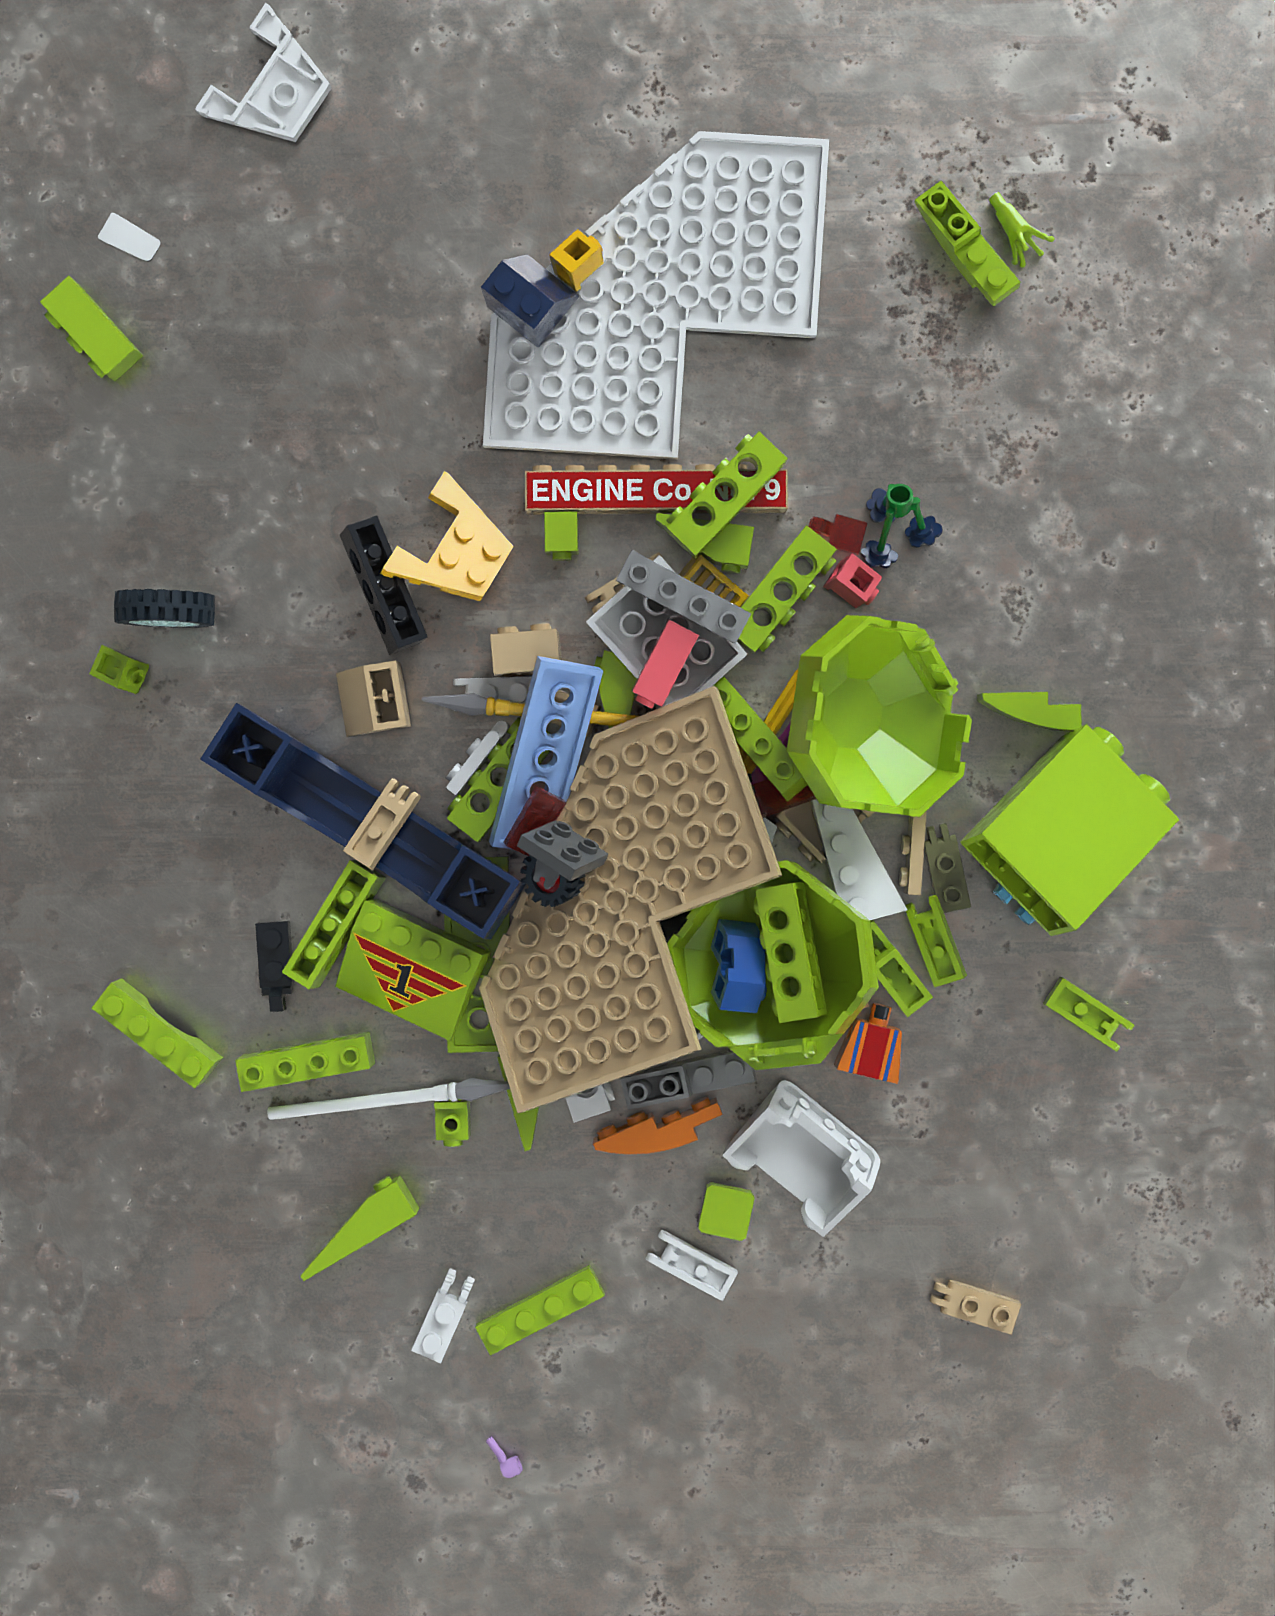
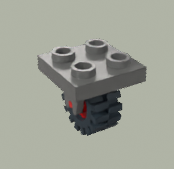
M557 820L522 834L517 844V847L529 855L522 862L526 866L520 869L521 874H526V877L521 878L522 884L527 883L529 886L524 891L527 895L533 893L534 896L531 900L535 903L541 900V906L544 907L548 905L556 907L577 896L581 892L579 889L585 883L579 879L585 877L586 873L603 866L608 857V853L599 848L595 841L583 838L574 832L570 825Z

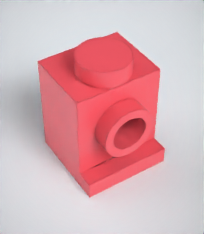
M852 553L837 564L823 587L827 590H833L854 608H857L862 604L869 605L879 592L876 586L882 579V576Z

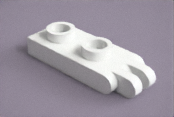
M498 721L483 740L476 738L466 751L470 757L463 766L457 763L447 775L446 779L450 782L445 788L456 796L461 794L468 785L467 782L478 768L482 767L493 748L507 734L509 729L507 722Z

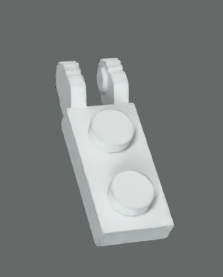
M451 1268L441 1289L438 1288L411 1350L440 1364L468 1301L466 1299L475 1280L468 1276L462 1285L460 1296L448 1293V1290L455 1280L456 1271Z

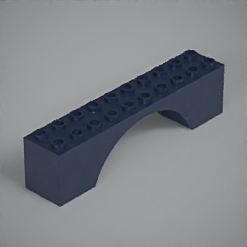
M238 703L234 705L200 760L255 795L288 812L346 847L381 794L377 789ZM411 812L375 866L415 893L427 904L483 939L493 938L526 886L515 876Z

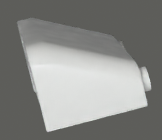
M786 1080L781 1081L769 1093L726 1146L722 1154L736 1169L749 1170L756 1164L803 1202L801 1214L804 1224L811 1230H815L822 1237L832 1230L872 1191L880 1167V1158L869 1144L796 1085Z

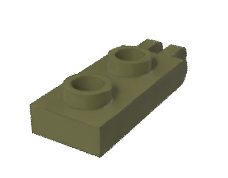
M946 823L939 824L940 838L936 837L934 826L926 827L928 840L924 842V852L933 893L937 895L943 912L947 913L970 908L971 902L956 835H949Z

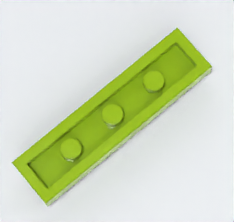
M588 1265L476 1323L475 1328L491 1356L604 1297L605 1292L593 1269Z

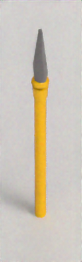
M475 693L422 697V701L471 716L485 713L488 716H492L494 713L496 716H522L525 703H516L510 700L498 698L495 700L494 697L485 698ZM592 711L589 724L617 726L639 716Z

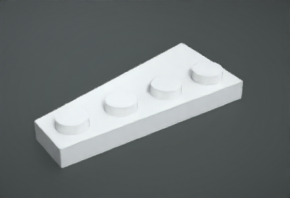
M817 799L811 800L810 803L826 858L833 891L869 920L907 911L905 904L853 809L820 804Z

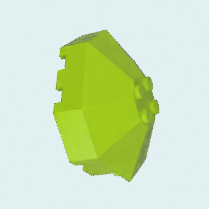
M846 615L800 656L787 753L820 804L920 817L964 776L966 762H960L962 742L969 743L972 719L969 715L951 713L953 694L958 691V681L952 677L934 646L935 641L930 639L925 629L918 628L917 624L885 620L874 616Z
M788 860L777 861L782 876L692 909L686 917L688 920L678 934H673L667 943L693 1025L715 1047H728L754 1070L822 1063L879 988L870 920L798 863ZM804 882L828 1014L816 1018L779 1023L778 1016L774 1014L772 1009L774 992L772 983L768 981L766 975V964L768 963L766 950L765 975L767 992L765 999L760 1002L758 1012L748 1013L719 1010L711 994L719 963L710 948L718 919L756 923L761 931V920L754 909L755 890ZM780 911L777 921L784 928L787 925V916L783 911ZM786 944L783 954L789 961L793 958V949L790 945ZM792 977L789 987L793 993L797 994L800 986L798 981Z

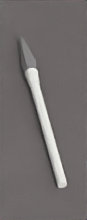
M469 1078L460 1083L450 1082L449 1084L433 1086V1088L268 1107L267 1114L269 1120L426 1101L440 1102L449 1101V1099L452 1102L458 1099L473 1101L510 1089L508 1081Z

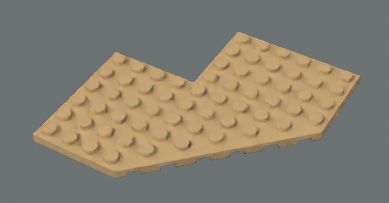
M715 686L597 733L589 745L591 749L584 764L580 765L570 787V790H572L564 808L561 807L556 820L567 823L574 832L583 838L595 841L599 848L608 853L605 864L586 873L585 877L579 879L585 882L584 886L579 889L581 892L573 897V899L556 907H550V905L546 907L541 906V900L536 903L531 900L534 896L533 893L527 895L526 892H522L512 914L514 918L507 933L503 934L493 956L495 959L488 974L484 975L479 986L517 1113L529 1111L702 1050L660 921L782 876L718 688Z

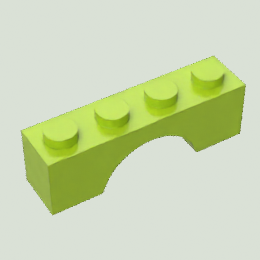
M123 979L111 982L92 1006L95 1012L194 1089L205 1082L223 1059L220 1054L199 1038L180 1031L164 1020L150 1006L147 997Z

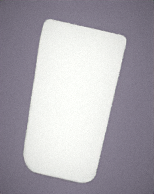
M115 213L110 214L98 235L100 240L144 261H150L160 246L159 239Z

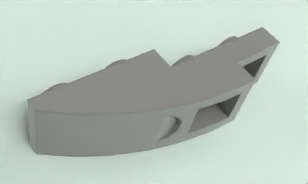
M733 1051L698 1056L620 1078L628 1110L689 1098L693 1094L752 1083L757 1080L755 1070Z

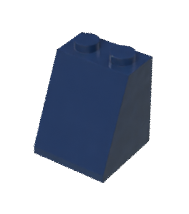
M528 254L502 260L481 286L487 308L538 348L579 297L577 293Z

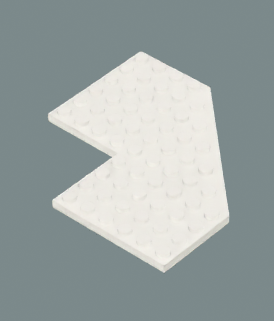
M698 131L676 154L673 153L655 169L648 179L641 185L638 184L620 200V203L607 215L604 214L585 231L587 237L593 236L602 246L603 251L601 253L604 263L580 284L581 289L577 292L574 291L579 295L578 299L539 348L498 315L492 313L483 447L678 460L686 330L816 338L829 139ZM550 262V265L546 269L555 277H557L560 281H562L558 276L554 274L553 267Z

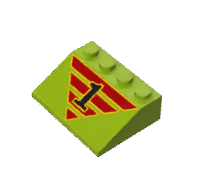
M376 898L364 901L352 928L335 987L451 1041L491 952L453 934H449Z

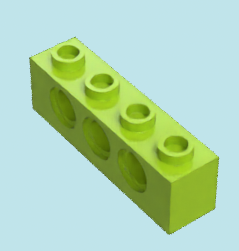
M760 431L753 438L749 434L746 435L735 447L738 451L737 455L730 462L726 458L722 460L712 472L716 477L708 485L702 482L689 496L693 501L685 509L679 506L666 520L670 524L666 532L694 559L786 464L788 458ZM751 462L756 468V474L752 477L742 476L738 471L739 464ZM725 485L730 487L733 491V498L729 501L719 500L715 495V490L719 486ZM699 509L706 510L710 514L711 521L703 526L697 525L692 519V514Z
M806 525L742 605L741 608L751 613V616L737 642L752 654L758 648L764 652L775 639L771 632L778 623L784 627L796 611L791 607L797 599L800 598L805 601L814 590L816 585L812 581L820 572L825 576L837 561L832 557L837 549ZM797 559H806L811 565V572L807 575L798 574L794 569V562ZM778 584L787 585L791 590L790 599L786 601L778 600L773 592L774 587ZM759 609L766 610L771 616L770 624L767 626L757 625L753 620L754 612Z
M723 676L713 686L719 690L737 744L788 802L808 784L787 753V748Z
M519 717L508 729L507 733L511 736L504 745L498 743L487 756L491 762L485 770L482 771L478 768L469 779L467 784L471 788L464 797L458 794L447 808L451 812L447 819L477 843L481 842L494 824L503 786L499 787L493 782L492 774L497 768L502 767L508 770L512 748L515 744L521 721ZM543 751L538 757V763L541 764L551 751ZM479 793H483L489 798V807L484 812H478L472 804L474 796Z
M349 860L282 973L309 990L319 988L348 942L364 901L374 899L386 877L374 869L372 871L357 860Z
M804 882L756 889L754 909L761 920L760 942L767 953L766 975L768 981L772 983L774 992L772 1009L774 1014L778 1016L779 1023L816 1018L828 1014ZM780 911H783L787 916V925L784 928L777 921ZM786 944L790 945L793 949L791 961L787 960L783 954ZM792 977L798 981L800 986L797 994L793 993L789 987Z
M369 1031L243 1054L235 1062L241 1092L370 1069L375 1064V1057Z

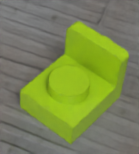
M101 645L89 674L118 689L137 694L144 682L149 665L108 646Z

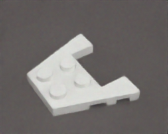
M265 3L249 28L253 34L276 48V50L240 103L213 85H210L195 110L199 115L296 142L332 88L287 27L277 17L270 5Z

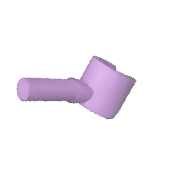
M492 1436L489 1437L486 1443L500 1462L503 1476L512 1478L519 1475L523 1468L518 1456L507 1459Z

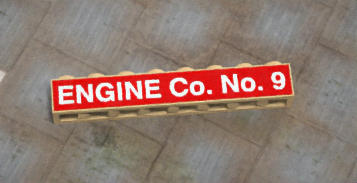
M641 464L631 465L630 470H617L616 465H599L598 470H585V466L567 465L565 470L552 471V466L536 465L532 467V471H525V511L527 515H544V512L672 514L679 506L685 509L693 501L689 496L702 482L708 485L716 477L712 473L715 465L699 464L695 465V470H682V465L678 464L663 465V470H650L649 465ZM739 464L738 471L742 476L752 477L756 474V469H747L746 464ZM780 469L739 513H786L788 509V469ZM725 485L719 486L715 490L716 497L721 501H729L734 496L732 489ZM699 509L696 510L693 514L709 513L706 510Z

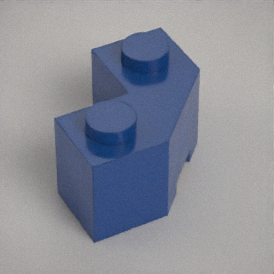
M718 919L710 947L719 963L711 994L719 1010L757 1013L760 1002L765 999L767 992L765 949H763L760 942V930L756 923Z

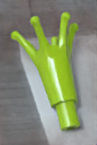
M999 192L992 195L989 202L996 210L995 215L1009 238L1013 255L1012 264H1018L1019 255L1020 267L1026 266L1023 251H1028L1029 248L1026 243L1040 257L1043 256V250L1035 244L1032 235L1049 242L1055 240L1054 236H1048L1031 226L1011 203L1005 201Z

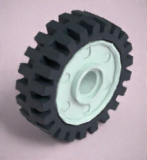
M125 589L115 591V623L171 628H201L214 625L215 596L209 593L166 589Z

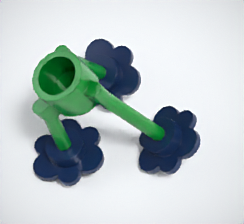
M889 484L887 492L882 488H877L872 493V499L866 502L867 509L871 510V520L876 523L884 521L879 542L874 540L868 541L865 548L861 549L860 554L865 558V563L869 567L876 568L880 566L887 569L891 563H895L898 560V554L891 550L890 544L886 543L890 527L896 518L904 517L911 510H913L915 517L911 519V527L906 528L905 535L909 538V543L912 547L918 548L924 544L927 546L933 545L935 538L942 534L943 528L941 524L936 523L935 517L928 516L924 518L919 507L920 498L913 497V491L908 485Z

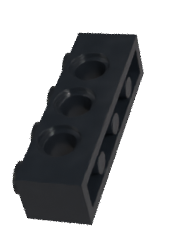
M376 515L347 525L340 533V538L389 655L420 644L428 637L404 579L397 576L390 578L380 574L393 552L378 516Z

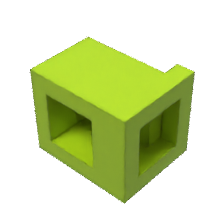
M449 1099V1101L434 1102L436 1140H443V1145L447 1147L463 1145V1140H468L471 1135L470 1101L458 1099L452 1102ZM446 1120H456L457 1128L449 1129L446 1126Z

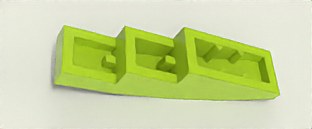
M870 920L878 981L903 1013L909 1017L931 1000L933 996L874 920Z

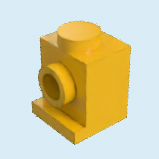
M579 229L573 232L549 254L554 274L576 292L581 289L580 284L604 263L601 253L603 249L600 243L593 236L587 237Z

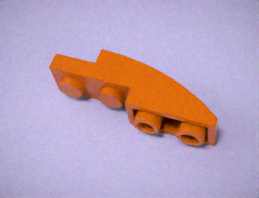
M706 1096L691 1103L692 1108L680 1113L679 1110H674L661 1117L662 1122L657 1123L652 1112L645 1115L644 1111H640L626 1118L627 1123L615 1128V1125L611 1124L596 1132L598 1136L593 1138V1146L595 1150L616 1154H647L677 1148L698 1140L694 1127L723 1115L717 1098L709 1100V1097Z

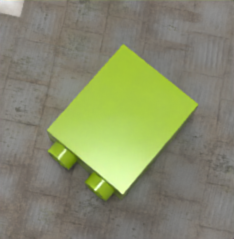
M1088 724L1061 736L960 841L966 850L1050 936L1076 931L1179 821V818L1166 806L1170 801V795L1165 787L1149 775L1140 774L1137 776L1121 759L1124 754V748L1120 741L1106 729L1101 727L1091 729Z

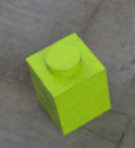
M544 512L546 555H552V560L554 561L572 560V555H579L578 513Z

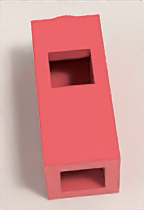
M669 619L667 620L632 688V692L637 694L635 698L637 702L653 709L655 704L663 706L699 636L698 634Z

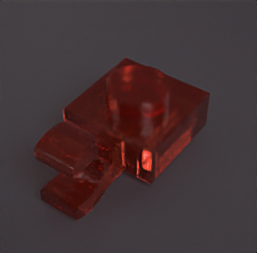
M836 514L833 523L813 516L808 527L818 535L829 537L828 542L837 550L859 555L868 523Z

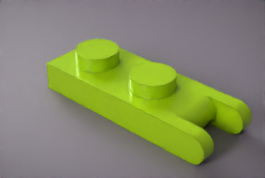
M937 895L929 896L931 910L917 914L912 902L905 904L908 919L935 988L964 979L967 974Z
M1063 977L1058 979L1043 1002L1044 1005L1116 1052H1118L1120 1046L1110 1039L1121 1024L1124 1028L1131 1031L1135 1026Z

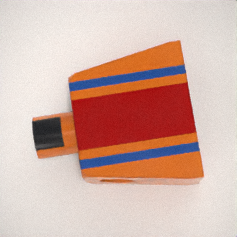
M873 1003L869 1020L855 1018L835 1059L834 1066L837 1070L898 1084L902 1031L897 1027L888 1025L892 1007Z

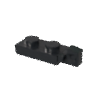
M290 921L256 923L259 982L262 996L269 995L270 1012H282L287 1009L286 994H292V986L295 985L292 978L282 973L292 956Z

